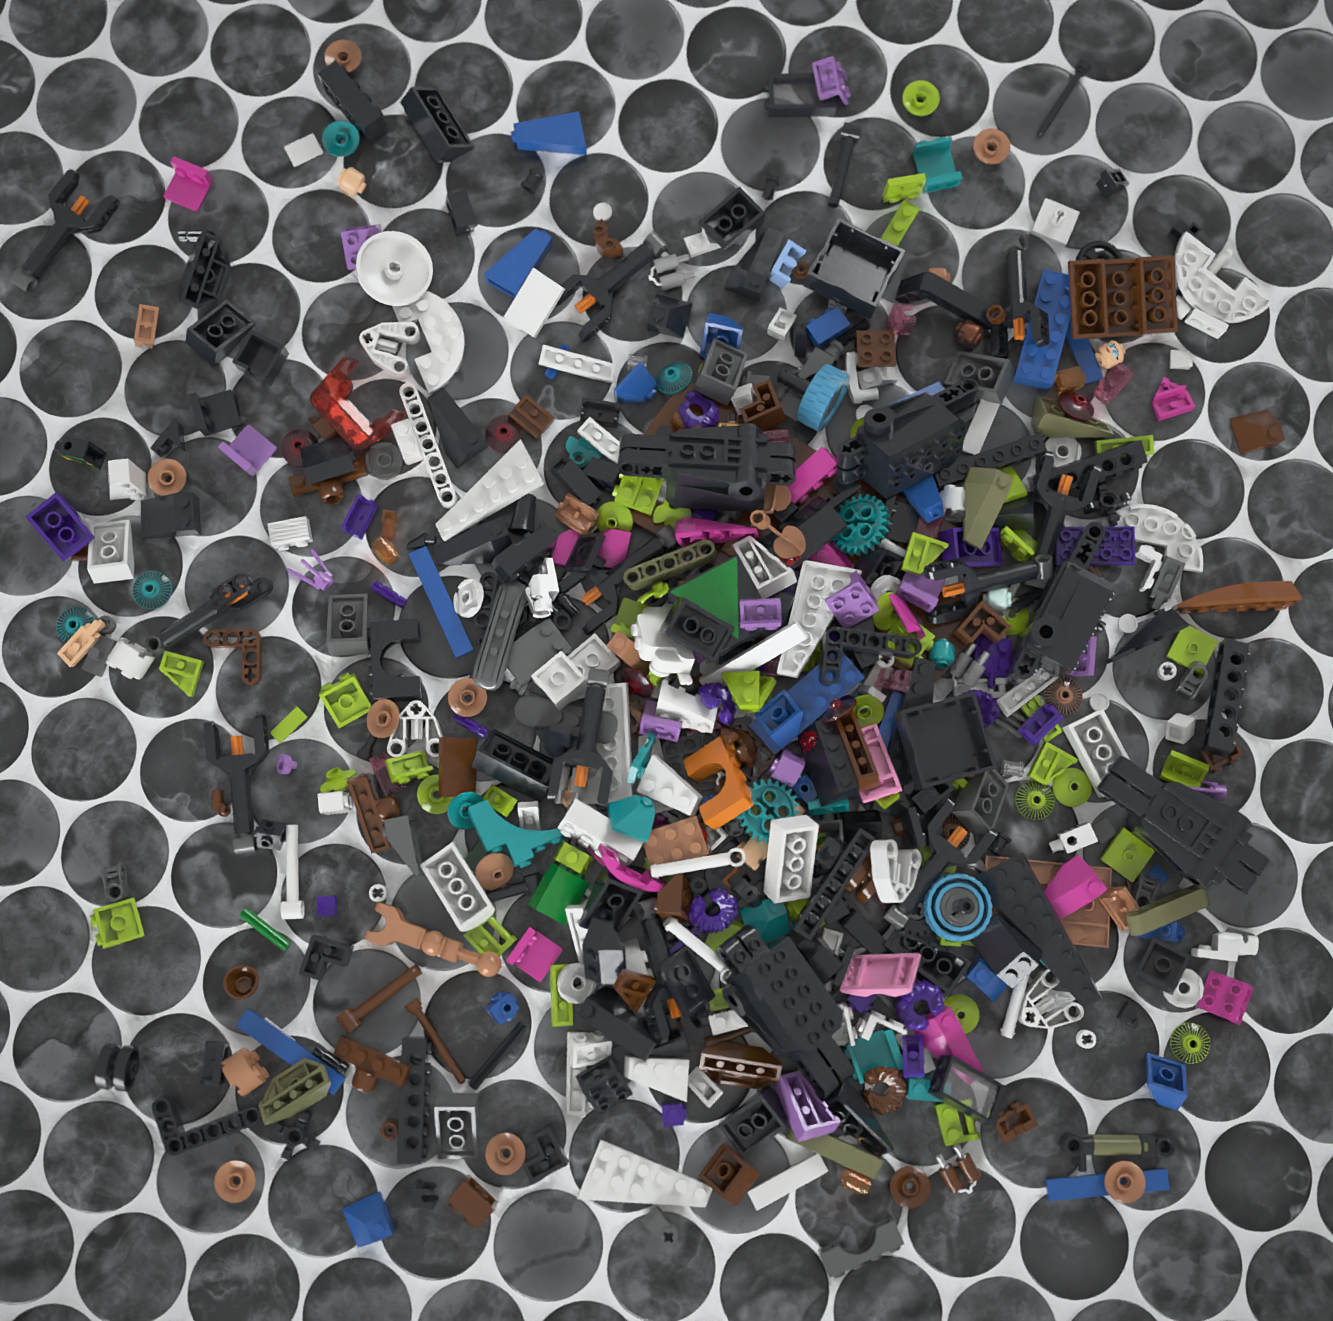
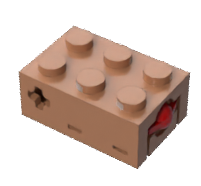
M693 816L651 830L648 842H643L650 866L655 863L657 865L713 853L711 846L708 847L710 844L708 833L703 823H701V816Z

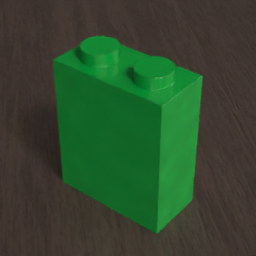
M551 862L528 905L567 926L569 922L565 908L569 905H579L590 883L584 880L586 876L577 871L574 874L569 872L570 868L562 863L556 865Z

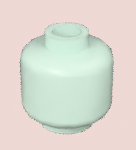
M1006 587L983 593V602L993 611L1006 612L1008 607H1011L1012 592H1008Z

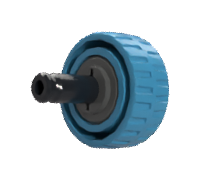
M826 364L816 373L811 382L792 372H788L786 369H782L779 372L777 382L803 396L797 412L798 421L816 431H822L838 410L847 391L850 376L842 370Z
M955 873L940 877L931 885V888L924 897L922 907L926 923L938 936L950 941H966L977 937L986 929L992 916L993 907L991 897L987 892L988 890L980 881L966 874Z

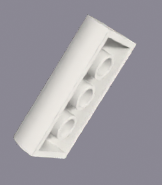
M453 842L420 865L460 931H468L479 926L495 912L493 904Z

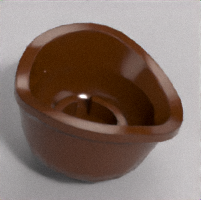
M249 965L235 966L224 976V990L230 997L236 1000L249 998L258 988L259 974L256 969Z

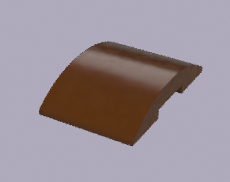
M1174 255L1132 259L1068 261L1072 339L1120 338L1178 332Z

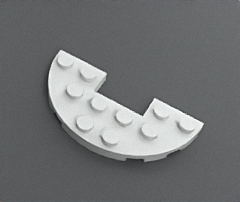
M1187 231L1182 234L1174 257L1175 277L1181 293L1193 308H1197L1224 323H1238L1257 316L1271 305L1274 299L1248 278H1242L1235 290H1233L1206 268L1216 254Z
M426 291L420 299L411 304L392 307L399 322H420L432 352L416 358L415 362L428 393L431 395L447 385L461 366L465 337L460 320L450 305L437 295Z
M1149 504L1131 505L1116 511L1120 519L1117 521L1118 526H1134L1136 542L1165 547L1163 561L1168 556L1184 562L1183 570L1196 573L1203 572V554L1195 538L1196 534L1187 523L1185 524L1177 517V514L1163 507ZM1106 518L1101 522V524L1104 527H1109Z

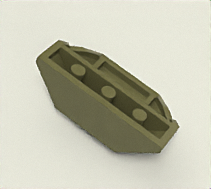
M303 1058L274 1077L265 1092L263 1101H260L258 1105L263 1123L268 1125L295 1117L326 1097L331 1082L325 1065L308 1058Z

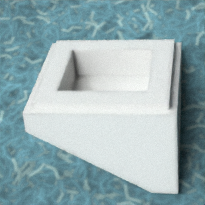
M1170 350V369L1189 370L1193 366L1190 351Z

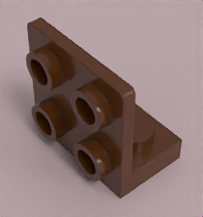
M894 330L856 331L854 348H857L858 367L896 366Z

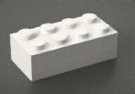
M1102 708L1062 728L1099 798L1105 796L1096 788L1106 773L1111 774L1108 770L1118 755L1129 759Z
M577 799L574 800L558 826V829L561 830L560 832L564 836L575 838L581 846L585 848L590 847L595 850V854L599 857H602L598 849L600 844L615 851L620 863L626 867L634 860L643 844V841L612 831L609 818Z
M807 815L771 820L763 892L774 903L810 897L819 825Z

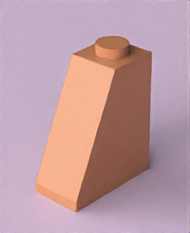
M618 630L606 645L607 648L626 665L639 670L647 676L650 672L649 666L651 661L643 660L639 656L638 650L635 649V643Z

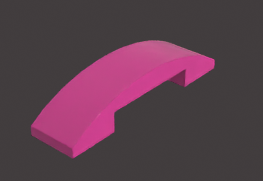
M602 844L598 846L605 865L622 882L637 889L659 892L665 886L662 877H659V879L652 878L651 871L648 869L641 875L621 864L615 851Z

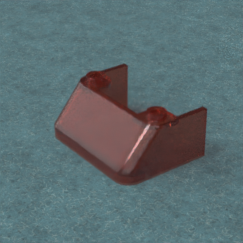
M343 357L311 393L310 402L353 449L363 450L387 436L393 430L392 424L401 421L407 413L402 410L392 409L385 418H377L371 424L347 398L353 391V383L347 375L359 362L356 359Z

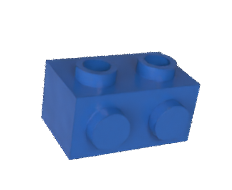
M837 306L834 309L828 308L818 319L813 318L808 321L805 329L807 337L813 346L820 349L849 330L850 323Z

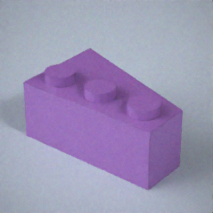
M784 747L779 758L775 759L766 774L769 776L768 779H771L772 784L774 781L779 780V786L785 783L786 791L791 789L796 784L804 768V757Z
M799 1071L780 1076L779 1082L774 1087L797 1141L800 1142L833 1133L841 1121L838 1117H834L828 1110V1105L818 1098L814 1088Z

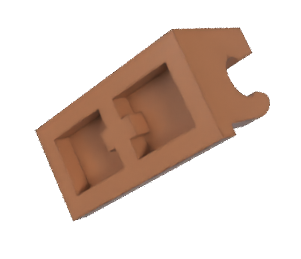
M139 304L134 336L136 347L141 348L142 345H146L149 349L153 348L159 307Z
M568 493L564 498V502H560L554 517L579 534L584 535L589 534L595 528L600 513Z
M1111 887L1099 900L1120 931L1129 929L1125 914L1139 908L1126 887Z

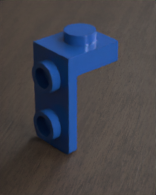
M1171 922L1136 937L1148 939L1155 937L1162 941L1181 944V940H1184L1185 928H1183L1181 923Z

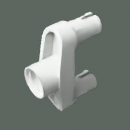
M847 352L845 370L843 372L850 376L847 390L852 403L859 404L862 401L878 399V388L864 390L859 388L856 365L858 364L857 353Z

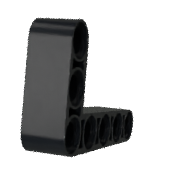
M922 272L900 281L895 296L897 302L912 304L928 299L965 321L971 320L980 325L983 330H990L992 324L986 317V313L992 306L931 272Z
M831 627L822 637L818 680L825 687H829L839 680L843 650L911 659L921 652L922 644L918 639L912 637ZM829 633L837 636L836 642L830 640ZM849 636H854L857 643L851 644ZM868 639H873L876 642V646L871 647ZM888 641L894 643L895 650H891L888 647ZM907 644H911L914 647V653L908 651ZM828 652L834 654L835 661H830L827 658ZM825 672H830L833 675V681L826 679Z
M701 732L680 737L678 742L666 741L662 747L665 763L668 766L679 764L681 771L678 775L688 782L682 757L694 754L706 746L703 741L705 736L710 735L714 740L718 738L714 732ZM687 740H692L695 743L693 750L685 748L684 743ZM674 745L676 753L673 755L667 754L665 751L666 746ZM676 810L679 821L693 817Z
M164 1095L152 1103V1112L164 1149L171 1156L179 1155L254 1126L262 1121L258 1107L259 1104H255L185 1131L176 1101L172 1096ZM161 1101H165L167 1103L166 1111L161 1109ZM251 1110H255L258 1113L257 1120L250 1117ZM232 1117L238 1120V1127L232 1126ZM168 1120H170V1121L173 1122V1124H174L173 1130L168 1129V1127H167V1121H168ZM212 1125L218 1126V1135L212 1132ZM193 1132L199 1134V1142L193 1140ZM174 1140L179 1141V1143H180V1149H179V1150L174 1148V1146H173V1141H174Z

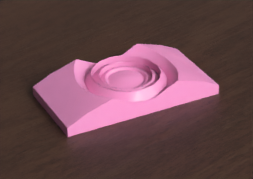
M877 724L861 728L879 774L880 787L863 792L859 790L863 803L900 792L902 788Z
M919 953L853 955L840 991L863 997L872 994H885L894 997L907 994L912 991L921 955Z

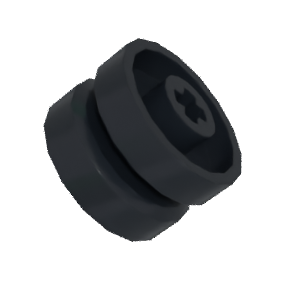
M105 1044L96 1064V1087L98 1089L110 1090L114 1086L116 1091H130L138 1073V1047L125 1045L121 1048L119 1044Z

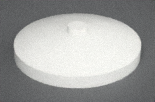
M386 231L373 235L361 246L356 260V274L360 285L372 298L387 305L402 306L417 301L426 293L432 280L433 265L429 253L418 240L402 232Z

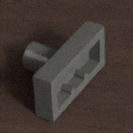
M101 635L93 647L88 650V656L82 670L102 677L107 667L105 663L107 657L117 641Z

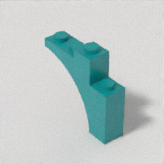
M487 799L468 807L467 812L486 854L501 852L505 846L514 868L517 866L523 868L530 865L531 860L534 858L532 851L537 853L546 849L545 845L549 843L555 845L564 841L563 837L565 836L558 828L546 831H532L510 824L492 809Z

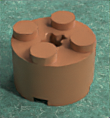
M246 1047L241 1048L221 1063L225 1065L222 1067V1070L232 1087L238 1086L239 1090L237 1092L241 1096L250 1093L269 1077L267 1070L258 1063L260 1060L258 1054L254 1050L250 1052Z

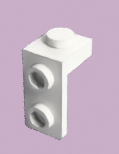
M1141 545L1135 550L1137 558L1150 563L1138 589L1141 592L1151 588L1155 580L1153 575L1162 566V561L1160 560L1163 555L1154 551L1155 549L1149 545Z
M875 663L858 691L863 695L875 696L883 703L886 696L880 691L893 672V668L890 666L883 669Z

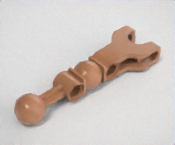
M381 902L376 903L375 911L385 917L386 926L380 932L366 931L364 935L365 940L379 946H388L397 941L417 949H422L429 956H438L457 963L459 959L475 965L479 973L485 977L495 976L500 971L501 959L495 952L486 951L478 954L462 948L464 943L444 937L439 931H430L407 922L400 908Z

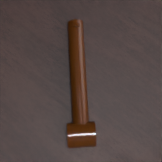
M414 964L353 1010L350 1007L338 1015L336 1019L345 1032L349 1034L360 1026L363 1017L422 974L421 969L417 964Z

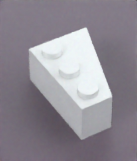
M129 459L108 461L110 500L126 498L140 500L143 496H148L147 475Z
M751 536L733 544L736 554L742 560L762 599H766L797 582L794 571L790 567L785 566L776 556L774 557L764 546Z
M663 679L655 716L681 722V728L712 733L718 706L714 709H708L701 702V695H690L685 692V688H674L668 685L669 681Z
M659 755L651 756L637 792L689 816L696 815L703 796L688 782L683 780Z
M634 938L622 942L625 947L627 970L654 978L651 968L647 969L645 962H648L645 950L641 951L638 939ZM644 1002L637 1013L644 1011Z
M625 1055L623 1076L687 1102L689 1060L682 1057L649 1056L645 1062L636 1055Z

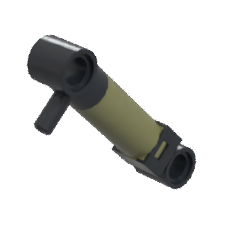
M1068 1132L1063 1134L1059 1140L1060 1147L1064 1152L1071 1156H1078L1079 1172H1086V1155L1156 1158L1157 1154L1168 1158L1176 1150L1174 1141L1162 1134H1155L1153 1136L1135 1133V1135L1073 1134ZM1074 1139L1076 1142L1075 1147L1069 1149L1068 1143ZM1165 1141L1166 1147L1160 1151L1159 1144Z

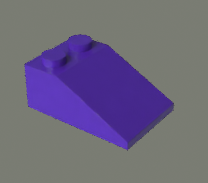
M57 492L25 516L63 562L67 561L95 538L73 506L62 494Z
M951 528L938 532L939 541L949 544L941 553L942 561L958 558L972 569L1003 566L999 528H991L980 550L963 541V528Z

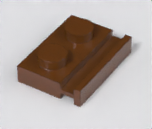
M527 394L508 413L511 419L537 440L555 421L554 416Z

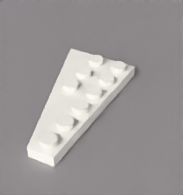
M521 439L435 524L444 541L451 539L544 484Z
M808 560L803 562L788 625L796 620L807 634V639L781 653L777 670L778 674L795 678L799 676L835 617L825 603V599L848 586L851 582L850 574L857 569ZM857 570V572L859 573V575H861L862 571H861V570Z
M628 683L607 684L605 689L603 711L614 714L618 721L615 738L608 744L597 743L596 747L613 771L608 803L634 795L633 784L627 782L632 765ZM589 768L585 793H580V801L586 805L599 804L597 799L603 768Z
M600 1140L577 1199L706 1207L712 1188L704 1182Z

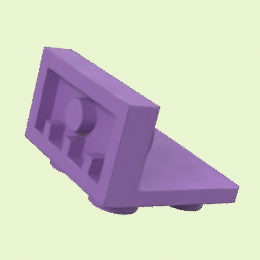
M834 56L812 63L819 99L824 100L839 95L844 104L849 105L848 98L851 97L849 87L845 85L847 74L845 69H842L840 61L837 62Z
M380 224L342 229L341 237L348 270L356 269L357 255L364 242L373 235L382 232Z
M247 425L229 446L224 442L218 446L226 456L252 477L277 450L275 445L250 425Z
M857 570L850 574L851 582L848 586L825 599V603L843 628H850L879 611L877 598Z
M906 572L895 594L930 613L939 600L938 596L946 579L936 581L925 578L924 572L919 576Z
M647 700L639 734L648 735L651 732L657 738L678 742L682 723L673 719L656 717L655 713L658 702Z

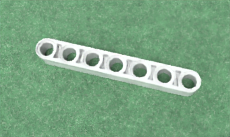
M405 383L400 387L403 404L438 499L444 508L451 509L458 502L451 479L415 385ZM408 391L414 392L411 397L405 396ZM419 408L420 412L414 415L411 413L413 409ZM422 425L427 426V428H426L425 431H423V432H419V431H418V428H419L420 426H422ZM427 443H433V447H432V448H430V449H425V448H424L425 444H427ZM433 460L440 461L438 466H430ZM440 477L446 478L445 483L437 484V480ZM446 495H452V496H453V498H452L451 501H449V502H444V501H443V499H444V497H445Z

